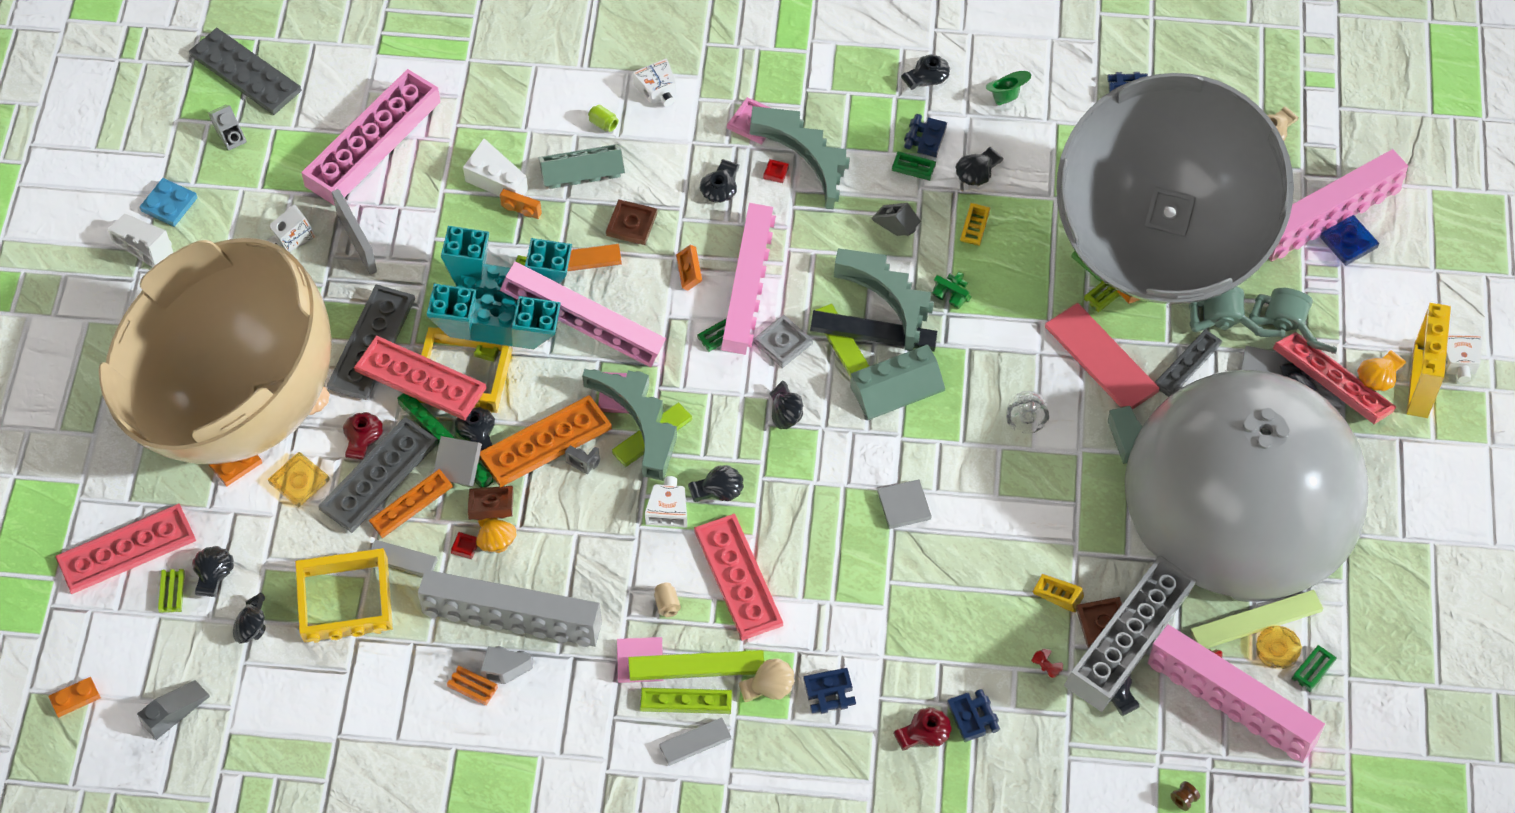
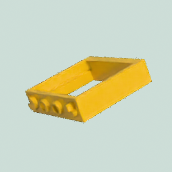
M1429 302L1414 342L1407 415L1428 418L1445 374L1451 306Z
M428 327L421 355L429 359L434 342L476 348L477 345L491 349L497 347L501 351L491 394L483 393L474 406L497 413L513 347L452 338L439 327Z
M384 548L295 561L299 632L304 643L312 641L318 643L320 640L325 639L339 640L346 636L361 637L367 633L381 634V631L393 630L388 557ZM378 567L382 616L308 626L305 577Z

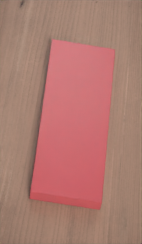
M1076 303L1045 323V328L1120 408L1131 406L1133 410L1159 392L1160 388L1079 303Z
M1297 332L1275 343L1273 347L1275 351L1371 423L1376 424L1392 414L1396 409L1394 404L1371 388L1365 387L1359 378L1324 352L1308 346L1305 338Z
M377 335L354 367L355 372L462 420H466L487 388L483 382Z
M176 504L55 557L71 594H74L193 543L196 539L180 504Z
M735 513L694 527L696 537L741 640L743 641L782 627L783 620Z

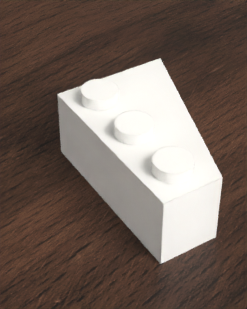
M485 139L482 140L463 166L465 182L499 197L503 188L521 195H525L528 191L526 175Z
M126 213L107 229L112 242L152 268L173 253L172 243L168 238L166 230Z

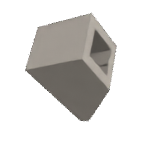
M225 104L208 112L216 132L228 150L247 142L230 105Z
M488 646L481 668L482 677L495 683L506 684L533 669L532 655L525 651H509L501 646H496L495 648Z

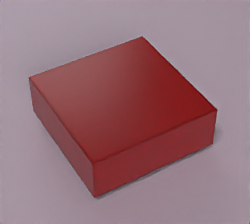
M769 159L763 179L783 183L789 169V164Z
M458 532L451 548V554L472 559L477 549V537Z

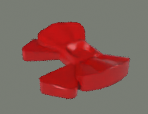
M1042 649L1037 651L1031 661L1040 665L1042 671L1046 670L1049 677L1054 678L1058 676L1063 670V663L1052 664L1047 660L1052 652L1051 650Z

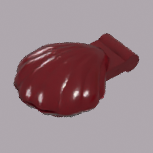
M369 412L356 413L346 420L342 427L343 433L349 441L345 458L363 460L366 457L368 446L381 437L383 424L376 415H372Z
M929 707L919 709L914 714L910 725L895 730L893 734L902 751L917 744L939 747L948 740L952 728L950 719L942 711Z

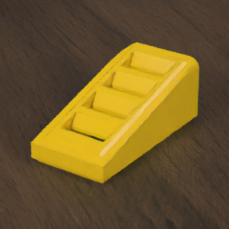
M970 203L960 241L980 246L989 217L990 207ZM972 214H976V215H980V216H984V217H983V219H982V218L974 217V216H972ZM972 220V221L980 222V223H982V224H981V225H977V224L970 223V221ZM968 227L979 229L980 231L976 232L968 230ZM966 234L978 236V239L966 237Z
M1045 574L1041 575L1032 591L1033 594L1074 613L1076 612V606L1084 598L1082 587ZM1049 583L1047 591H1044L1046 584ZM1055 587H1057L1055 594H1052ZM1063 591H1065L1064 597H1061Z

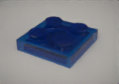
M1354 215L1321 232L1320 235L1323 242L1345 266L1372 252L1379 246V242Z

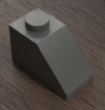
M909 203L883 205L871 218L875 223L896 236H909L913 234L921 222Z

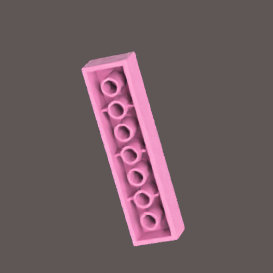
M407 69L301 172L305 187L335 206L332 191L339 189L343 197L348 195L440 103L438 87Z
M1392 149L1292 204L1285 232L1269 260L1272 262L1277 258L1285 257L1293 249L1301 248L1306 242L1317 239L1327 230L1332 231L1338 224L1348 222L1354 215L1364 213L1370 206L1380 204L1388 196L1399 193L1402 189L1403 180L1406 177L1408 165Z
M1167 624L1153 643L1148 664L1153 670L1158 673L1162 672L1173 683L1188 689L1193 696L1201 697L1212 708L1226 713L1232 721L1240 722L1251 733L1265 738L1271 746L1279 747L1290 758L1304 763L1318 743L1325 723L1174 627Z

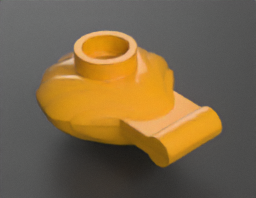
M1390 350L1383 358L1364 360L1357 369L1358 377L1365 387L1371 388L1374 391H1386L1394 387L1396 371L1402 368L1406 361Z
M498 518L477 520L481 529L477 535L476 544L483 551L503 552L516 538L515 526L506 521L499 520Z

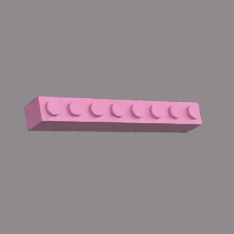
M749 203L721 350L746 355L747 347L752 348L754 335L750 334V330H755L757 321L753 314L754 312L758 313L760 300H756L757 295L762 294L763 283H760V278H765L767 266H763V261H768L770 249H766V244L771 245L773 232H769V228H774L776 216L772 215L773 207Z
M514 262L500 289L503 293L517 300L519 296L561 302L558 321L649 367H652L666 340L661 335L517 262Z

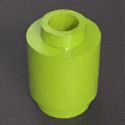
M600 104L593 106L588 113L589 121L603 131L612 132L618 125L619 119L616 117V114Z

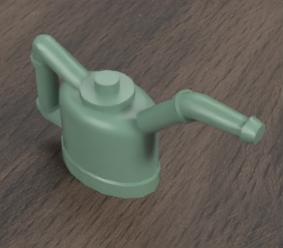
M1235 287L1214 298L1189 304L1190 326L1193 332H1199L1211 326L1227 330L1234 325L1242 323L1255 333L1256 336L1285 337V330L1263 329V327L1258 326L1245 316L1244 291L1239 287ZM1199 307L1204 308L1205 320L1201 322L1199 321Z
M1276 288L1272 291L1271 296L1259 294L1255 298V304L1249 319L1257 325L1272 324L1278 330L1282 329L1285 331L1299 329L1308 346L1331 352V354H1336L1337 347L1317 341L1305 324L1313 304V300L1309 295L1291 288ZM1263 304H1269L1265 317H1259Z

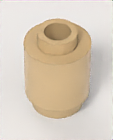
M661 583L654 588V598L659 614L665 617H673L681 609L676 590L671 583Z

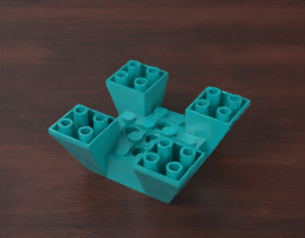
M448 226L441 258L456 287L434 283L427 317L449 337L534 350L553 337L556 332L561 302L519 296L517 300L500 291L505 277L511 268L486 264L489 232ZM531 238L525 267L560 284L567 275L572 244Z

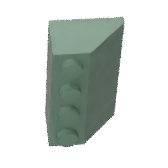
M618 144L538 157L544 186H549V189L559 188L563 183L577 185L581 183V180L589 179V182L600 181L601 177L609 176V179L621 177L622 173H625L622 151Z
M929 345L851 373L850 388L868 420L945 391L938 362Z

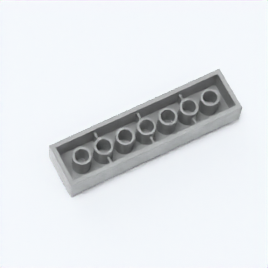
M1159 555L1072 670L1064 687L1103 712L1190 594L1197 580Z
M431 570L424 571L418 590L422 613L429 617L436 618L439 616L453 622H468L474 626L485 625L495 630L506 629L516 634L527 633L537 638H553L558 642H573L583 647H596L602 625L600 603Z

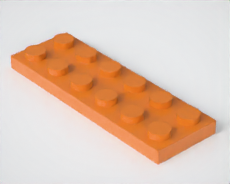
M588 395L480 451L479 459L501 488L564 455L570 445L577 448L611 430L612 424L592 397Z

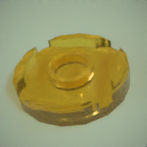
M1268 627L1260 633L1256 641L1257 656L1262 663L1270 668H1289L1297 662L1301 654L1302 646L1299 637L1287 627Z

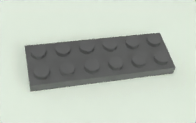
M217 27L189 50L192 58L273 115L302 91L299 84Z
M375 284L327 383L328 390L368 400L376 381L355 372L354 367L376 335L395 343L415 301L413 294Z
M404 417L318 506L319 510L353 533L438 444L437 438Z

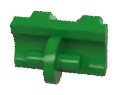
M960 271L956 276L949 273L947 279L936 275L934 279L935 286L932 292L936 298L943 300L948 291L953 294L949 304L960 309L965 301L969 302L972 298L969 295L970 292L964 289L967 287L968 282L963 280L964 274Z

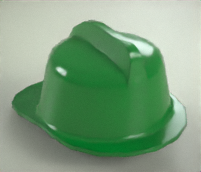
M1016 71L998 80L989 82L986 85V89L992 92L997 105L1006 104L1018 98L1020 86L1027 83L1032 75L1028 71Z

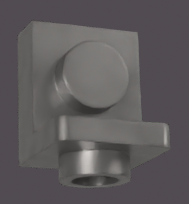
M571 445L565 451L566 463L586 474H589L592 468L595 469L600 462L599 448L594 447L588 455L582 449H576Z

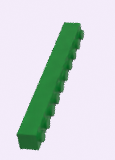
M404 393L397 397L399 406L422 429L437 438L438 445L441 436L456 439L416 398ZM478 461L474 481L481 488H485L493 483V477Z

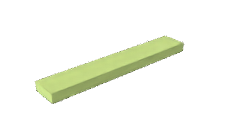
M1311 590L1191 628L1190 633L1194 641L1208 649L1323 611V607L1315 591Z

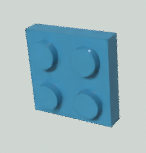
M162 178L139 207L141 212L175 227L198 197L195 192Z

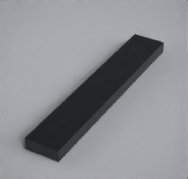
M813 310L810 331L905 347L903 325ZM917 327V331H920L919 343H914V348L917 349L929 345L931 351L935 352L938 331Z

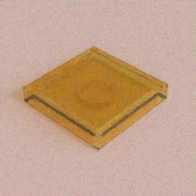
M301 452L295 454L268 478L269 484L298 508L330 480L324 471Z

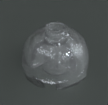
M1021 391L1015 394L1008 402L1006 409L1007 423L1013 430L1015 428L1023 430L1022 433L1025 434L1036 433L1045 427L1047 420L1049 421L1048 404L1044 397L1037 392Z

